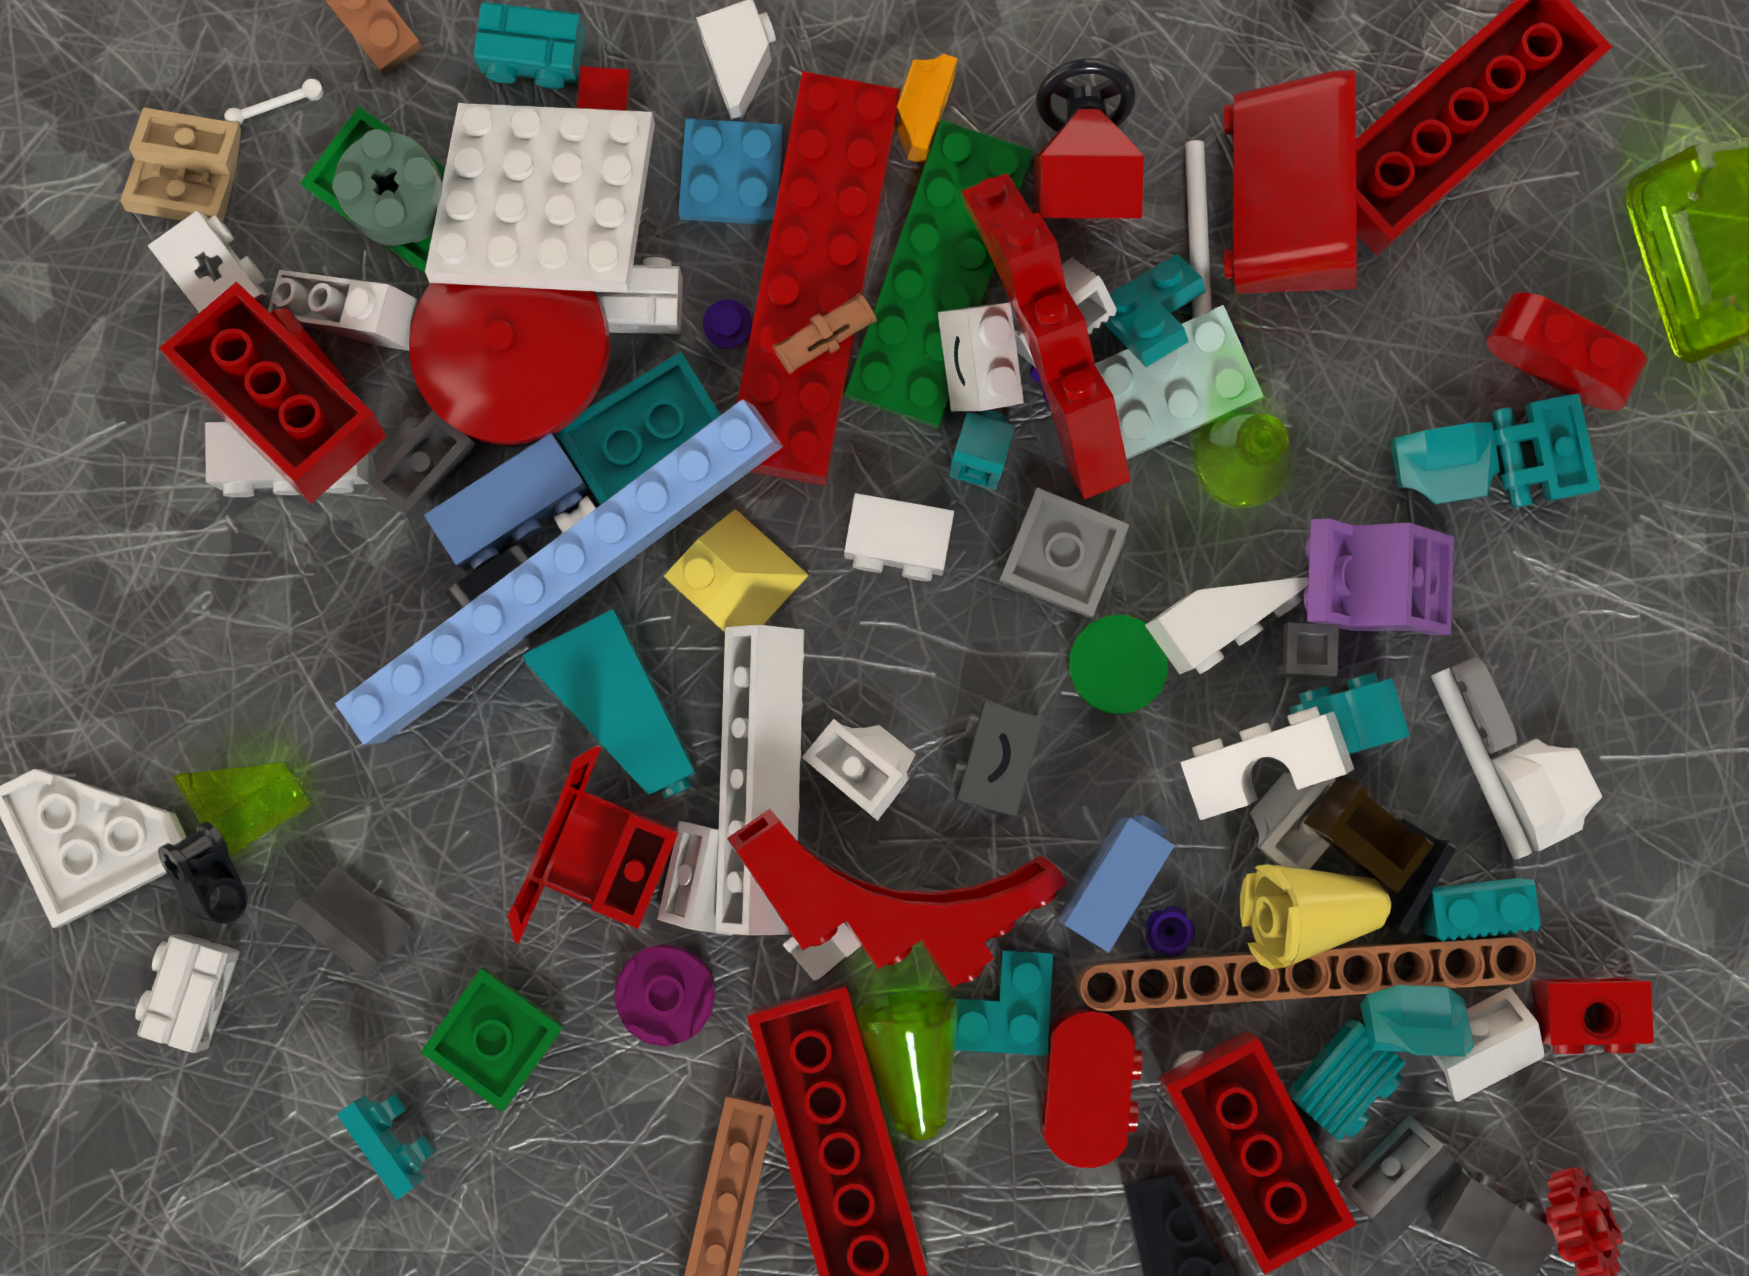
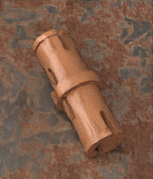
M858 293L854 298L822 317L819 313L810 318V325L781 343L773 345V349L787 372L792 374L794 370L828 350L832 354L840 349L838 343L867 325L875 323L877 320L862 294Z

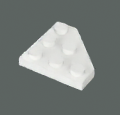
M33 769L0 786L1 820L52 928L62 927L167 874L159 859V847L166 843L174 845L187 838L175 813L46 770Z

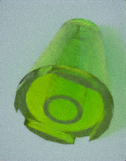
M1237 410L1210 422L1197 438L1192 455L1193 465L1199 479L1198 482L1203 491L1219 504L1236 509L1259 506L1273 499L1284 488L1289 479L1293 458L1289 435L1284 424L1272 415L1249 410Z
M913 991L888 995L889 1005L875 1009L874 1000L869 1001L857 1009L856 1020L895 1128L898 1132L907 1134L910 1140L922 1141L934 1138L938 1134L937 1130L943 1128L947 1123L958 1021L957 999L952 996L949 1002L946 1003L944 993L937 991Z

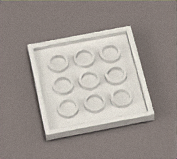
M458 103L442 182V194L437 208L425 269L429 282L629 293L655 127L652 112Z

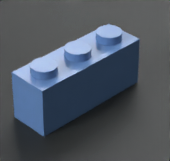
M550 433L424 514V517L455 565L465 571L472 567L475 571L500 555L498 550L511 541L515 540L517 544H520L535 536L542 530L540 523L555 513L558 515L563 512L570 513L578 508L579 502L583 499L582 495L590 491V489L558 440Z

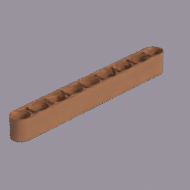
M1503 935L1477 936L1476 938L1466 937V939L1456 938L1455 941L1446 939L1445 942L1434 939L1336 946L1307 958L1313 964L1314 975L1311 981L1303 986H1297L1293 981L1292 969L1295 964L1279 969H1269L1261 965L1264 972L1263 981L1254 989H1246L1241 981V972L1249 963L1258 961L1251 951L1095 961L1086 964L1080 969L1076 976L1075 987L1079 997L1089 1007L1098 1011H1118L1371 994L1396 985L1462 988L1517 984L1524 982L1532 975L1536 966V957L1534 950L1527 942L1520 938ZM1504 946H1510L1515 956L1514 964L1508 971L1501 972L1496 962L1497 954ZM1459 949L1464 956V967L1457 975L1451 976L1445 966L1446 958L1451 951ZM1408 952L1413 957L1414 970L1407 978L1399 979L1394 969L1395 961L1399 955ZM1358 955L1363 961L1364 973L1360 979L1349 983L1344 977L1343 967L1346 960ZM1199 966H1209L1214 976L1213 984L1205 992H1194L1190 985V975ZM1158 969L1163 976V987L1156 995L1144 996L1138 986L1141 975L1146 970ZM1096 973H1108L1113 980V990L1110 995L1100 1000L1091 998L1087 990L1090 978Z

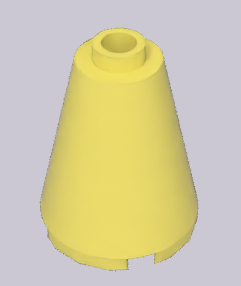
M1272 864L1254 867L1257 869L1256 873H1250L1245 876L1240 893L1242 927L1251 926L1256 941L1247 944L1257 961L1269 969L1286 968L1380 929L1385 924L1391 910L1388 892L1374 878Z

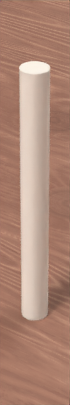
M1200 140L1185 143L1190 266L1202 277L1206 289L1204 294L1192 300V319L1212 310L1204 142Z
M1450 668L1430 675L1513 859H1520L1533 853Z

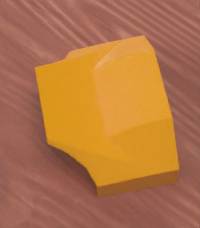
M942 54L935 59H915L912 61L897 106L901 118L896 130L908 160L923 165L926 164L956 77L958 61L956 57Z

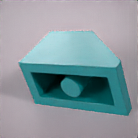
M992 410L978 411L977 414L967 412L948 477L996 491L1015 429L1014 425L1006 423L1007 417Z

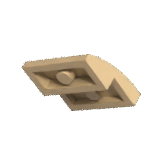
M143 108L129 146L134 162L120 200L125 211L183 221L198 210L205 213L208 218L216 214L223 222L238 160L241 136L239 123Z

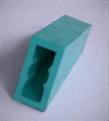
M614 609L522 655L526 664L648 795L654 796L661 792L666 800L692 787L688 778L698 774V771L619 613Z

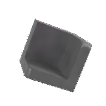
M1291 622L1284 624L1283 665L1276 667V677L1325 680L1337 676L1339 625Z

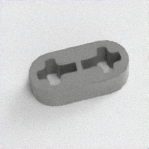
M1475 656L1452 666L1451 673L1486 750L1493 754L1514 745L1517 742L1515 728L1493 678L1483 661Z

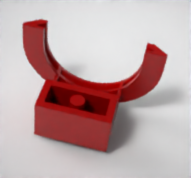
M600 745L592 747L575 757L572 761L569 775L523 885L507 916L515 943H520L544 886L592 905L590 909L592 911L639 929L677 838L678 829L585 791L602 749Z

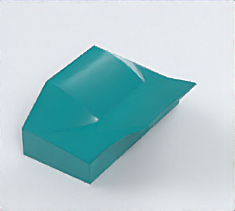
M1473 422L1423 430L1396 437L1390 441L1398 489H1416L1427 496L1434 504L1488 496L1492 477L1500 472L1492 422Z
M1396 985L1368 994L1360 1005L1371 1051L1409 1052L1412 1055L1466 1057V1054H1469L1474 1047L1465 1000L1448 987Z

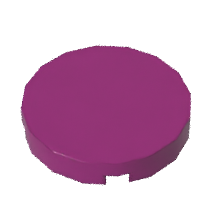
M667 943L646 947L630 958L617 976L614 992L616 1009L627 1031L644 1043L663 1047L685 1042L700 1032L713 1013L716 997L713 975L703 959L686 947Z

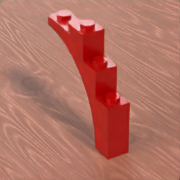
M1008 173L995 178L985 179L978 185L962 190L965 208L978 229L994 262L1022 328L1051 410L1067 470L1084 500L1130 482L1114 396L1094 364L1086 320L1066 288L1056 239L1039 212L1035 214L1031 212Z
M768 809L727 838L803 951L811 945L816 947L829 941L837 933V927L845 922L860 943L865 954L878 969H881L886 964L893 965L902 961L910 954L912 946L919 942L938 973L952 988L959 983H967L977 978L983 972L985 965L995 959L984 942L990 938H998L1008 933L1015 926L1018 918L1031 909H1039L1049 904L1056 897L1057 891L1068 884L1058 867L1040 855L1009 874L971 887L936 892L894 890L858 880L824 863L793 837L771 809Z

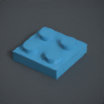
M686 118L678 213L680 220L772 225L781 182L784 139L783 124Z

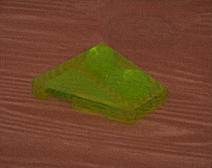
M289 762L224 768L195 773H180L173 777L200 823L206 821L211 823L222 835L228 847L230 859L315 805Z

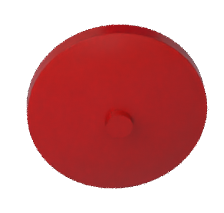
M431 283L418 303L413 316L409 337V356L414 379L421 394L433 411L449 425L464 434L483 442L501 445H518L538 441L550 433L553 435L578 418L591 403L602 384L610 352L608 321L595 291Z

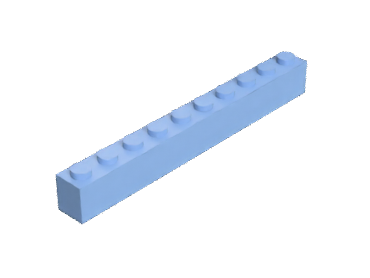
M742 399L336 702L335 705L363 745L386 742L781 449L783 445L755 406Z

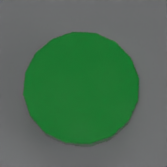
M1108 615L1091 622L1076 637L1068 655V676L1076 694L1091 707L1106 714H1128L1147 706L1161 692L1168 675V657L1146 628V622L1129 615Z

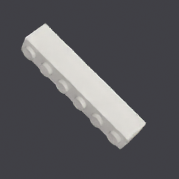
M766 625L725 627L715 933L738 935L790 934L727 838L768 809H771L798 841L801 716L803 707V629Z

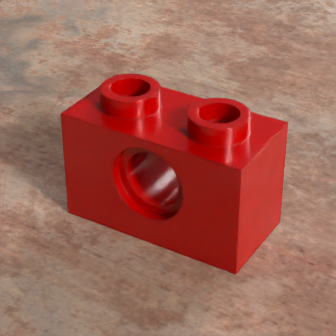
M1634 977L1532 979L1534 1018L1539 1024L1542 1043L1553 1046V1053L1584 1054L1585 1045H1603L1604 1052L1635 1053L1636 1044H1654L1651 981ZM1596 1003L1601 1011V1019L1594 1028L1588 1029L1584 1021V1014L1590 1005Z

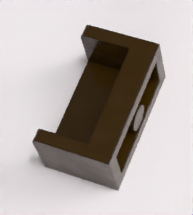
M1343 775L1337 777L1303 823L1368 877L1376 879L1381 885L1399 893L1432 849L1433 843L1426 837L1407 829L1367 795L1369 790L1364 785Z

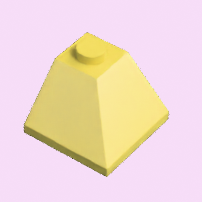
M735 509L699 537L664 577L725 633V627L765 625L809 575Z

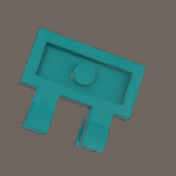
M396 1094L382 1103L376 1100L371 1102L365 1095L349 1104L336 1115L397 1201L424 1180V1177L419 1172L422 1169L421 1162L436 1151L425 1135L410 1146L406 1143L401 1145L389 1128L393 1125L392 1120L404 1113L406 1108Z

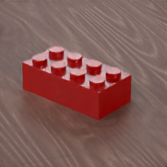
M237 281L158 348L177 374L310 505L387 437L374 413Z
M1245 1030L1157 1077L1251 1259L1264 1275L1356 1226L1350 1211L1257 1036Z

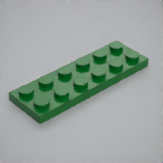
M941 119L873 312L877 321L869 324L845 392V398L937 429L939 428L949 399L938 312L981 306L995 266L978 229L965 208L961 191L978 185L985 179L995 178L1008 173L1020 192L1034 150Z

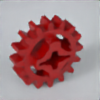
M1574 1166L1551 1173V1179L1547 1180L1551 1193L1547 1194V1198L1552 1206L1545 1208L1547 1223L1551 1227L1556 1239L1558 1252L1566 1262L1574 1261L1578 1276H1617V1272H1620L1621 1268L1617 1257H1620V1252L1616 1245L1623 1243L1621 1228L1616 1223L1610 1207V1200L1602 1189L1598 1191L1593 1190L1590 1176H1584L1581 1167L1575 1168Z

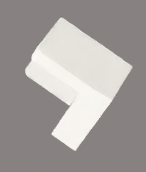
M845 923L838 926L837 933L820 946L814 947L811 945L803 951L792 936L783 943V946L793 955L813 980H819L842 959L849 957L861 946Z

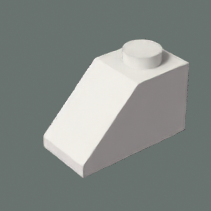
M745 0L696 17L700 36L730 119L736 122L743 120L771 62L769 43L776 41L767 12L758 15L753 0Z

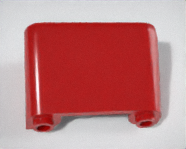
M1356 69L1331 71L1234 94V104L1224 105L1225 135L1233 134L1234 249H1224L1225 279H1234L1236 294L1356 289Z

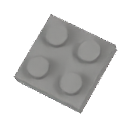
M1036 488L999 582L1092 618L1130 524Z

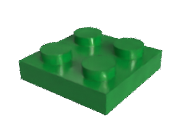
M483 967L480 968L420 1053L503 1112L563 1031L565 1025Z

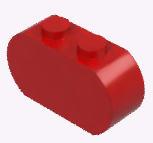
M1519 292L1509 297L1486 341L1487 347L1497 358L1567 395L1579 393L1582 403L1604 410H1620L1624 408L1647 364V356L1636 344L1547 297L1532 293Z
M1091 1007L1072 1009L1058 1017L1049 1028L1040 1131L1048 1147L1060 1160L1078 1168H1097L1115 1160L1127 1147L1128 1132L1136 1133L1138 1125V1102L1130 1100L1132 1080L1140 1081L1142 1050L1135 1049V1040L1127 1027L1106 1011H1098Z

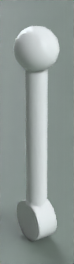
M308 79L303 83L301 89L241 110L229 108L224 114L225 121L242 125L244 119L306 97L312 101L319 100L323 96L324 89L318 80Z

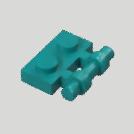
M1579 393L1530 402L1524 406L1528 420L1526 424H1515L1512 407L1492 412L1495 425L1496 447L1500 448L1505 474L1500 477L1503 490H1509L1513 509L1533 504L1529 485L1542 484L1545 502L1592 494L1601 490ZM1532 440L1538 467L1525 469L1519 442Z

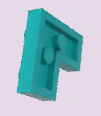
M1176 254L1110 293L1109 295L1117 311L1115 316H1109L1108 321L1103 323L1145 367H1148L1189 342L1185 328L1170 313L1206 292L1203 279L1188 263Z
M1001 949L999 1000L948 997L946 1050L1048 1056L1053 953Z

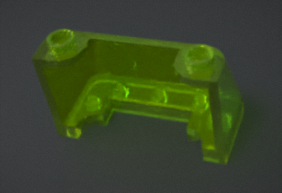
M1749 137L1695 144L1637 174L1627 186L1625 196L1629 216L1670 346L1678 358L1688 363L1707 360L1749 348Z

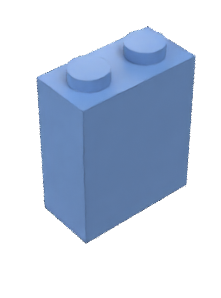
M1135 814L1133 818H1118L1055 920L1109 953L1175 846L1164 839L1168 830L1142 814L1140 816Z

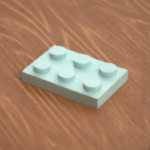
M1224 305L1181 324L1185 328L1189 342L1148 367H1145L1129 349L1095 364L1114 396L1127 460L1265 398Z

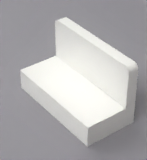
M679 821L678 835L672 850L657 920L691 930L715 933L719 830ZM718 933V934H724V935H733V934H726V933Z
M1511 987L1467 1009L1474 1047L1469 1054H1466V1057L1433 1056L1445 1073L1449 1092L1456 1102L1541 1060L1545 1055L1539 1024Z

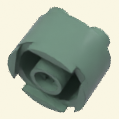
M373 129L354 142L344 152L337 165L332 188L343 211L368 238L384 246H399L400 244L413 241L415 243L420 242L433 233L437 208L442 194L443 177L428 153L415 140L403 134ZM399 186L398 190L394 193L388 190L390 187L395 188Z

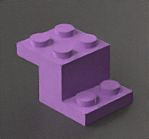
M1330 518L1311 519L1310 535L1306 541V555L1309 560V581L1304 591L1307 621L1318 624L1339 625L1341 629L1355 632L1414 631L1432 636L1451 635L1454 536L1412 523L1353 526Z

